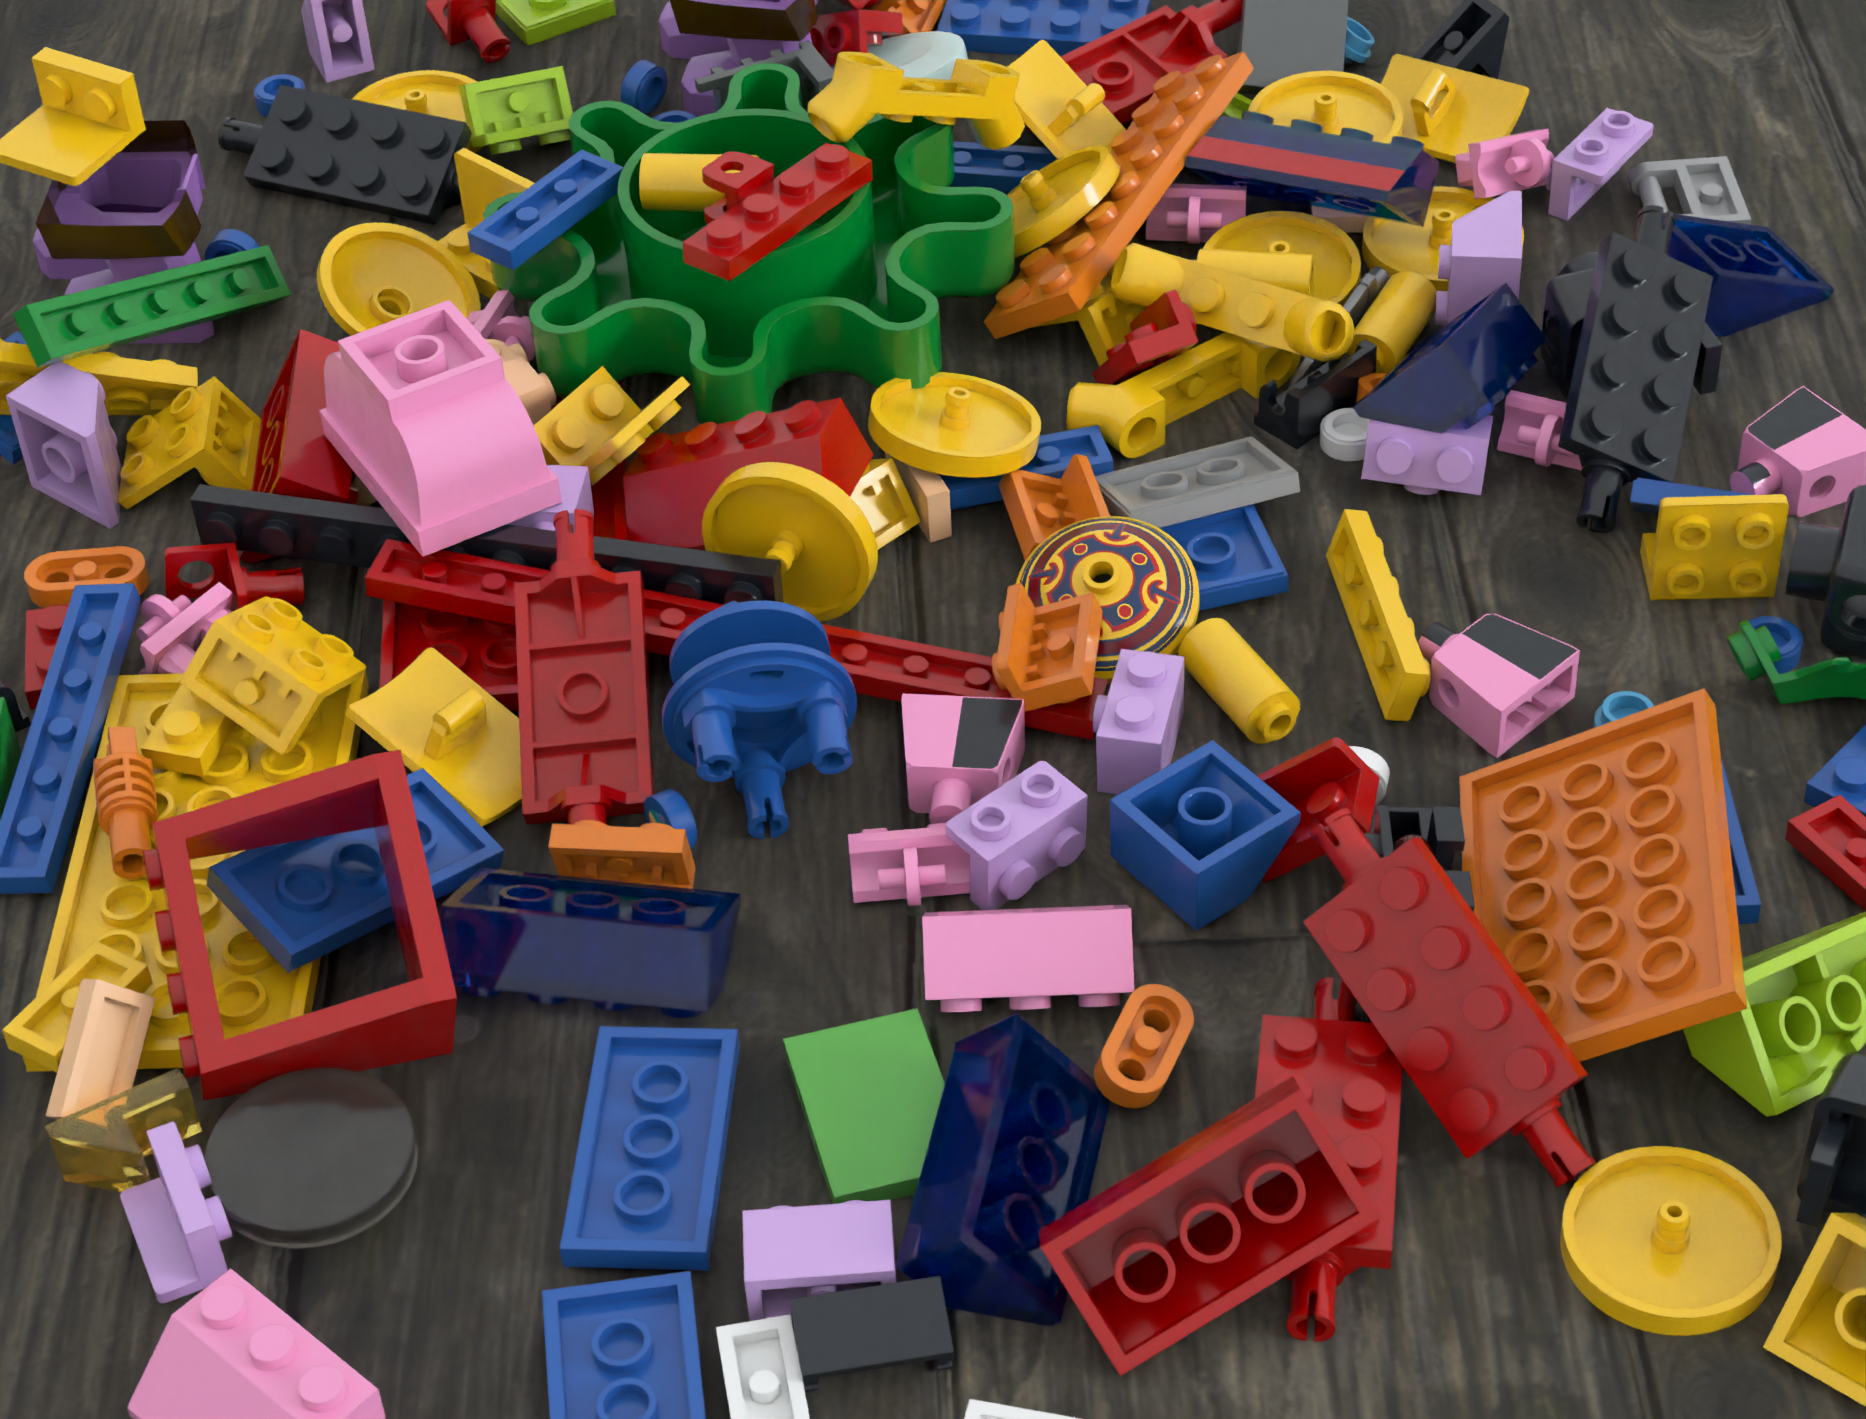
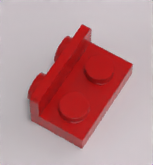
M858 9L818 15L819 18L810 31L812 44L830 67H835L837 55L840 52L868 53L867 47L882 45V36L903 34L902 13Z
M1174 289L1163 293L1130 322L1131 332L1124 336L1126 342L1106 351L1108 360L1092 374L1097 384L1118 385L1185 353L1199 342L1195 334L1196 321L1193 312L1186 303L1181 301L1177 290Z
M1332 738L1257 776L1301 812L1299 825L1261 879L1264 883L1325 855L1326 853L1317 840L1312 838L1310 832L1318 824H1322L1323 827L1327 826L1324 819L1340 809L1348 808L1363 833H1370L1380 778L1342 739Z

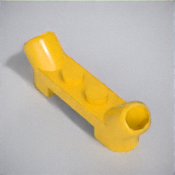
M840 52L837 55L832 81L808 102L807 112L815 128L823 136L837 143H846L877 114L887 119L904 123L912 122L914 115L923 116L930 121L946 125L955 124L956 118H964L975 140L983 147L993 150L1011 146L1020 137L1025 127L1024 120L1014 102L1020 74L1009 67L997 63L971 59H956L951 80L903 77L904 70L871 53Z
M1132 243L1122 249L1114 266L1111 289L1116 298L1147 308L1163 293L1175 289L1181 301L1186 303L1192 310L1196 323L1317 361L1330 362L1339 359L1348 351L1353 342L1355 329L1350 314L1342 305L1258 281L1136 243Z
M1225 332L1118 385L1078 382L1071 388L1068 397L1067 430L1098 425L1105 443H1109L1127 458H1137L1165 445L1166 425L1240 388L1244 389L1255 399L1259 398L1261 387L1271 380H1275L1277 388H1279L1295 373L1301 355Z

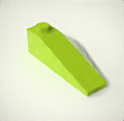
M1866 912L1742 958L1747 1009L1683 1029L1692 1057L1766 1117L1778 1115L1823 1093L1839 1060L1848 1053L1858 1052L1866 1043Z

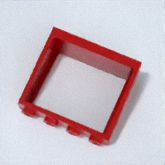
M401 749L372 754L153 823L156 849L143 851L146 875L150 891L163 889L167 910L154 912L161 953L175 951L179 972L166 974L173 1015L187 1013L191 1035L178 1037L185 1079L199 1077L203 1101L453 1053L457 995ZM375 828L408 982L224 1039L190 860Z

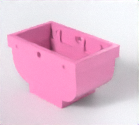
M450 300L338 340L340 351L329 354L326 357L324 385L327 408L319 410L324 435L422 557L562 502L558 477L546 465L541 444L531 419L518 395L505 379L502 358Z

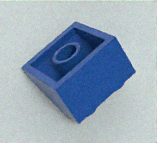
M1212 740L1110 799V853L1112 858L1197 931L1249 899L1299 825L1301 812Z

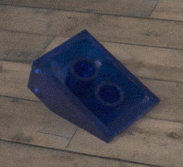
M1663 212L1661 222H1664L1665 212ZM1675 214L1676 223L1672 230L1668 257L1713 276L1705 322L1716 336L1725 337L1828 300L1835 290L1769 227Z

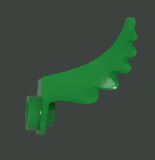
M1746 619L1738 623L1739 631L1726 637L1728 645L1747 680L1751 682L1762 676L1770 692L1780 704L1831 697H1855L1866 700V663H1853L1849 658H1833L1792 672L1778 674L1773 663L1781 660L1782 656L1765 625L1754 630L1753 626Z

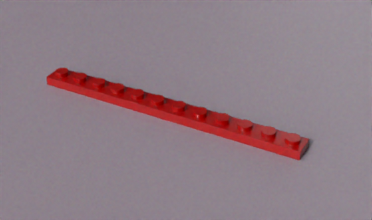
M386 539L365 576L366 595L402 604H410L516 626L514 583L540 581L551 571L447 550H439L422 557L413 544ZM644 589L647 652L670 656L676 639L691 623L723 606V604ZM822 624L828 636L830 656L847 670L854 683L856 693L901 702L902 693L1012 698L1009 691L1002 690L995 680L992 669V657ZM1094 677L1092 695L1078 698L1069 703H1058L1024 712L1025 727L1094 740V707L1098 695H1107L1108 680Z

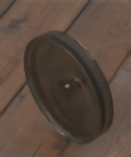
M312 1068L294 1071L277 1076L254 1087L224 1112L211 1132L205 1151V1163L212 1182L209 1184L212 1197L219 1196L229 1225L254 1241L283 1248H311L333 1244L370 1228L393 1210L403 1198L413 1180L418 1159L412 1120L408 1109L400 1097L387 1085L369 1075L341 1068Z

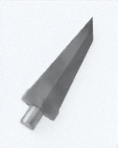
M1373 267L1368 273H1365L1343 305V308L1350 314L1353 325L1362 319L1389 280L1390 276L1384 269ZM1306 357L1293 374L1288 388L1314 372L1323 361Z

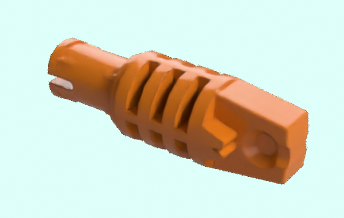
M109 727L107 757L94 758L93 760L98 822L101 829L110 836L112 865L115 874L127 879L140 878L146 875L143 851L151 849L150 831L153 829V823L157 822L158 819L152 759L138 754L134 727Z

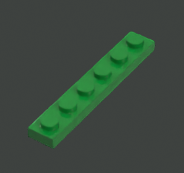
M269 245L27 304L13 313V316L37 367H42L273 305L292 294Z

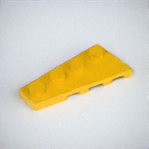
M0 339V415H11L6 395L51 364L37 367L26 344L5 342ZM97 352L62 361L82 372L92 374L99 380L106 395L104 403L107 415H155L171 405L175 397L186 388L198 387L197 367L177 365L175 362L165 359L146 361L123 358L112 352Z

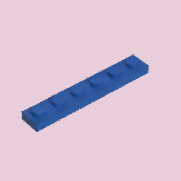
M134 583L75 585L0 820V894L54 892L140 606L141 598Z

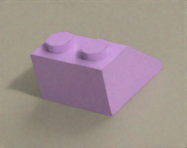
M1509 191L1453 221L1451 245H1439L1438 279L1448 280V291H1436L1435 325H1446L1445 348L1514 351L1522 264V191Z
M62 361L53 363L6 395L31 486L111 529L119 523L120 518L118 494L122 468L116 449L117 437L110 426L104 403L106 398L105 391L99 380L92 374L82 372Z

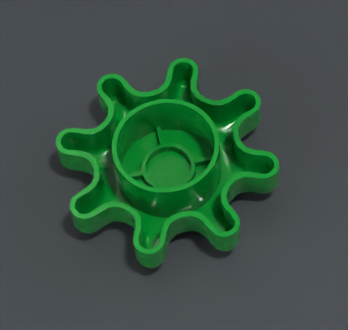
M760 63L745 67L733 75L729 84L728 98L722 108L715 113L692 118L684 122L658 121L630 105L617 101L593 102L579 108L569 119L573 155L580 150H584L622 166L623 169L618 181V193L516 269L511 270L490 260L493 280L500 291L508 290L514 296V299L533 302L529 310L538 374L543 372L547 375L557 397L565 399L602 366L617 383L633 376L661 374L679 378L683 376L687 381L693 383L696 416L699 424L714 422L717 425L739 420L756 411H763L765 414L771 413L773 396L776 390L783 384L808 375L829 372L850 374L865 380L877 389L894 378L911 379L912 389L925 387L930 383V377L939 373L942 368L940 314L937 300L945 298H978L994 294L1008 285L1015 269L1014 210L1011 199L1003 192L993 188L951 187L955 175L953 125L936 123L923 116L915 115L912 122L904 123L890 120L877 114L846 143H837L823 136L812 124L807 111L802 108L798 74L792 68L782 64ZM825 143L841 145L850 152L872 159L873 180L731 281L686 264L683 261L682 242L708 225L704 220V212L643 210L640 201L639 173L644 153L724 154L726 152H741L749 155H758L759 159L773 164L774 178ZM522 192L510 193L495 199L486 207L483 219H487Z

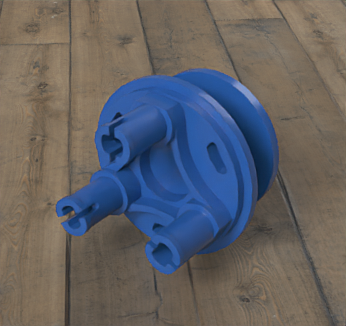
M732 601L698 618L678 636L673 644L669 658L670 673L674 685L667 694L662 708V726L668 745L681 759L696 767L697 774L705 781L721 782L734 777L736 789L744 796L748 819L747 828L748 833L752 837L764 839L763 821L768 823L770 838L783 835L789 828L788 815L785 812L781 787L786 780L785 772L812 762L820 773L836 774L848 769L853 763L847 731L855 717L857 697L851 676L838 661L830 656L828 636L822 624L807 611L787 603L776 601H747L739 603Z

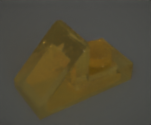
M179 1068L45 1125L59 1171L64 1181L122 1192L151 1181L144 1157L153 1154L147 1130L174 1121L181 1140L202 1132L189 1085Z

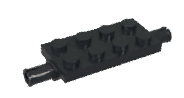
M280 85L264 125L226 117L222 125L232 128L233 131L220 129L218 133V142L221 149L251 154L243 177L251 186L436 225L443 206L453 202H461L454 153L462 148L466 149L472 135V131L466 122Z
M1656 205L1645 206L1639 210L1634 241L1615 232H1611L1600 240L1558 447L1579 456L1582 466L1581 473L1586 478L1576 523L1585 528L1587 527L1588 519L1591 518L1589 531L1596 533H1608L1615 529V518L1621 488L1628 482H1633L1637 478L1674 483L1713 276L1668 257L1676 215L1668 210L1665 214L1664 222H1661L1664 208Z

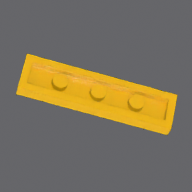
M1344 509L1326 553V559L1385 720L1409 722L1419 698L1423 697L1429 689L1431 680L1430 665L1422 656L1415 638L1414 623L1410 617H1407L1399 596L1397 579L1391 575L1383 554L1382 540L1376 536L1368 512Z

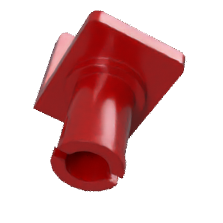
M428 0L426 2L427 12L450 46L471 39L480 52L481 58L488 63L501 60L510 51L511 47L509 44L511 43L495 22L496 0ZM446 8H447V17L444 15V11L446 10Z
M235 542L170 547L164 551L165 594L169 600H175L180 595H184L188 599L200 598L220 582L233 592L232 612L265 596L278 598L292 605H304V581L300 566L290 569L247 572L245 566H240ZM192 561H204L213 567L209 578L198 583L185 582L178 574L185 564Z

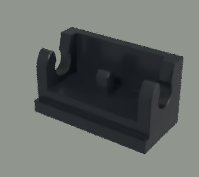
M1364 339L1357 344L1354 354L1348 357L1347 353H1345L1339 359L1325 363L1277 397L1276 381H1269L1259 391V412L1254 415V425L1295 449H1299L1320 434V425L1326 415L1338 409L1358 408L1356 405L1358 381L1363 376L1376 373L1377 345Z
M940 1276L790 1299L793 1331L805 1392L818 1390V1378L936 1360L938 1371L953 1369L954 1349Z

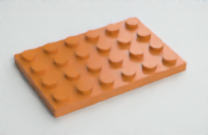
M1705 688L1459 777L1460 809L1465 837L1464 850L1461 851L1462 871H1470L1475 906L1474 914L1579 1062L1747 1009L1716 706Z

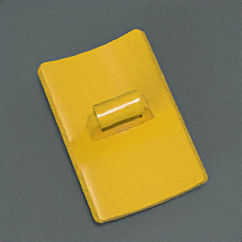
M1045 40L1038 41L1027 52L1007 66L1020 74L1014 102L1024 123L1057 159L1092 145H1103L1110 152L1112 150L1110 146L1112 140L1126 130L1102 103L1105 99L1104 89L1096 83L1086 86Z
M1401 54L1392 56L1387 72L1381 82V85L1395 95L1402 107L1403 131L1399 148L1456 163L1455 158L1457 154L1469 152V143L1510 135L1529 94V89L1526 86Z
M427 648L412 664L388 684L369 696L351 703L346 709L345 715L386 750L395 751L401 749L403 763L412 772L424 768L481 827L499 819L522 803L519 718L436 649Z

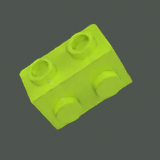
M563 66L459 86L466 123L472 131L470 137L472 149L489 145L491 155L522 149L520 139L538 136L540 146L571 139L569 119L573 111Z

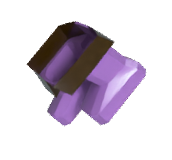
M669 0L659 19L662 50L671 58L690 59L681 80L684 110L696 117L715 113L713 90L699 93L695 86V79L711 75V68L721 65L725 71L741 66V59L750 57L756 62L770 58V51L780 49L784 54L798 50L800 42L809 40L812 44L810 31L819 18L816 9L818 0Z
M185 120L144 121L145 131L78 186L52 180L36 220L37 230L34 235L33 244L41 272L50 279H71L65 295L201 262L194 241L202 227L197 215L203 201L201 189L206 188L196 145ZM213 321L127 344L200 343L213 336L215 329Z

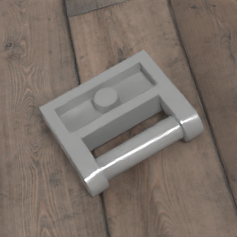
M1727 156L1643 162L1634 166L1629 172L1628 179L1632 192L1641 198L1643 207L1656 205L1664 208L1661 222H1664L1665 214L1668 211L1661 189L1675 188L1684 214L1676 215V223L1673 226L1668 252L1678 248L1682 242H1721L1727 239L1749 238L1751 217Z

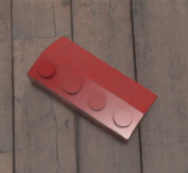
M302 329L299 330L261 410V426L251 491L356 504L358 488L351 486L356 473L324 435L319 410L327 408L324 385L325 360L329 354L340 351L338 342ZM240 551L239 560L251 564L275 557L276 555Z
M841 397L817 403L812 400H806L794 405L790 409L767 414L763 411H756L739 420L717 425L714 422H706L692 430L671 435L665 432L654 434L645 439L646 441L637 448V455L623 476L628 541L706 551L702 535L704 511L720 484L734 471L747 465L762 462L792 464L825 477L850 497L874 454Z
M1291 1076L1039 1230L1040 1248L1121 1376L1377 1221L1380 1217L1295 1078Z

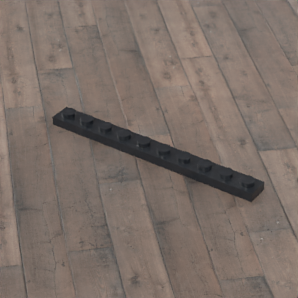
M199 484L190 499L201 545L235 542L236 549L239 551L370 568L386 539L411 543L384 508ZM506 524L442 549L551 571V566L557 561L555 531ZM593 536L594 560L598 561L601 568L613 573L640 571L644 589L723 605L732 601L739 603L747 601H776L784 603L780 560Z

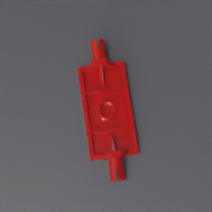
M1213 0L1199 8L1191 5L1178 13L1165 5L1061 56V58L1086 86L1096 83L1104 89L1105 99L1102 103L1123 125L1133 120V112L1142 104L1148 102L1155 92L1153 90L1154 84L1163 76L1179 70L1182 75L1193 71L1200 63L1214 55H1221L1223 59L1228 57L1226 53L1215 45L1213 35L1237 23H1241L1243 0ZM1024 123V128L1033 133L1032 130Z
M574 509V532L573 525L569 524L568 510L556 513L553 518L557 561L551 566V572L540 581L514 583L522 813L527 825L568 821V824L573 825L581 820H595L607 825V817L644 813L645 799L655 794L643 579L640 571L613 573L601 568L598 561L594 560V516L591 512L582 509Z
M1343 808L1324 819L1327 826L1323 827L1322 824H1318L1312 829L1310 835L1314 840H1317L1344 879L1345 884L1341 888L1343 890L1341 893L1308 917L1303 923L1466 1159L1477 1156L1509 1133H1512L1514 1137L1522 1135L1553 1179V1184L1557 1189L1571 1182L1580 1175L1579 1172L1588 1170L1596 1161L1592 1156H1589L1559 1113L1558 1109L1562 1106L1559 1098L1565 1091L1588 1075L1421 837L1410 838L1390 855L1380 858L1352 818L1350 810Z
M1333 977L1320 979L1315 984L1313 992L1315 1000L1313 1018L1262 1016L1255 1098L1291 1076L1295 1078L1380 1217L1377 1221L1286 1275L1287 1279L1292 1283L1290 1309L1286 1323L1287 1331L1292 1337L1307 1341L1309 1316H1314V1342L1329 1340L1335 1333L1336 1289L1342 1284L1345 1276L1360 1267L1391 1269L1402 1065L1373 1023L1355 1021L1357 999L1342 978H1340L1339 998H1332Z

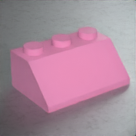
M1128 905L925 912L922 916L925 1000H940L941 1012L981 1011V998L1009 997V1007L1013 1010L1051 1008V995L1078 994L1079 1007L1120 1005V993L1134 991L1131 908Z
M231 1268L171 1315L127 1406L129 1415L133 1419H386L379 1389Z

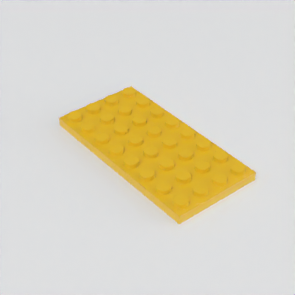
M366 669L359 679L321 701L293 750L283 756L236 724L205 777L153 768L158 811L157 822L356 760L361 728L345 715V711L351 703L367 697L369 684ZM184 673L119 675L110 702L97 758L107 757L109 727H134L138 754L142 755L141 747L180 687L179 681ZM93 771L36 997L95 940L148 965L153 982L143 994L154 997L155 1002L137 1069L183 1068L178 1037L191 1035L187 1013L173 1015L166 974L179 971L175 951L161 953L154 913L167 910L163 889L150 891L147 875L140 878L127 879L116 875L113 871L110 836L101 829L98 822ZM154 828L150 831L151 849H156ZM243 851L190 860L224 1039L311 1013L321 957L288 973L206 886L209 867ZM22 1056L27 1072L52 1071Z

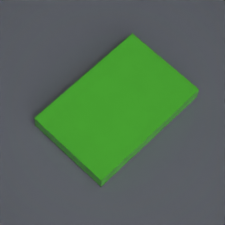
M918 1008L783 1039L784 1055L832 1204L851 1200H894L975 1180L974 1163Z

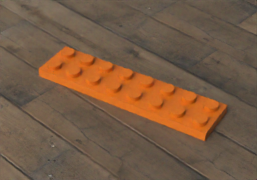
M1244 51L1224 59L1221 55H1214L1200 63L1193 71L1182 75L1179 70L1163 76L1154 84V94L1148 102L1142 104L1133 112L1132 118L1134 121L1127 130L1116 136L1110 143L1112 148L1110 153L1120 167L1119 176L1113 187L1094 208L1075 224L1024 258L1019 265L1021 272L1015 280L1006 285L996 295L998 302L983 321L995 339L1079 312L1116 262L1122 249L1128 245L1191 156L1187 155L1202 137L1208 134L1254 70Z

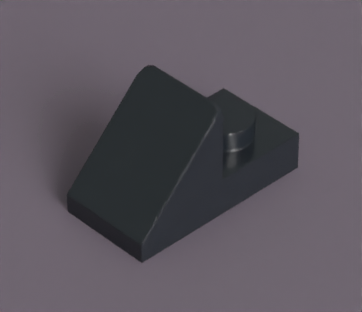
M1464 0L1413 55V58L1467 72L1476 67L1487 77L1497 79L1510 18L1489 0Z

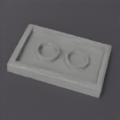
M1252 436L1095 476L1110 516L1141 520L1157 528L1300 492L1298 472Z

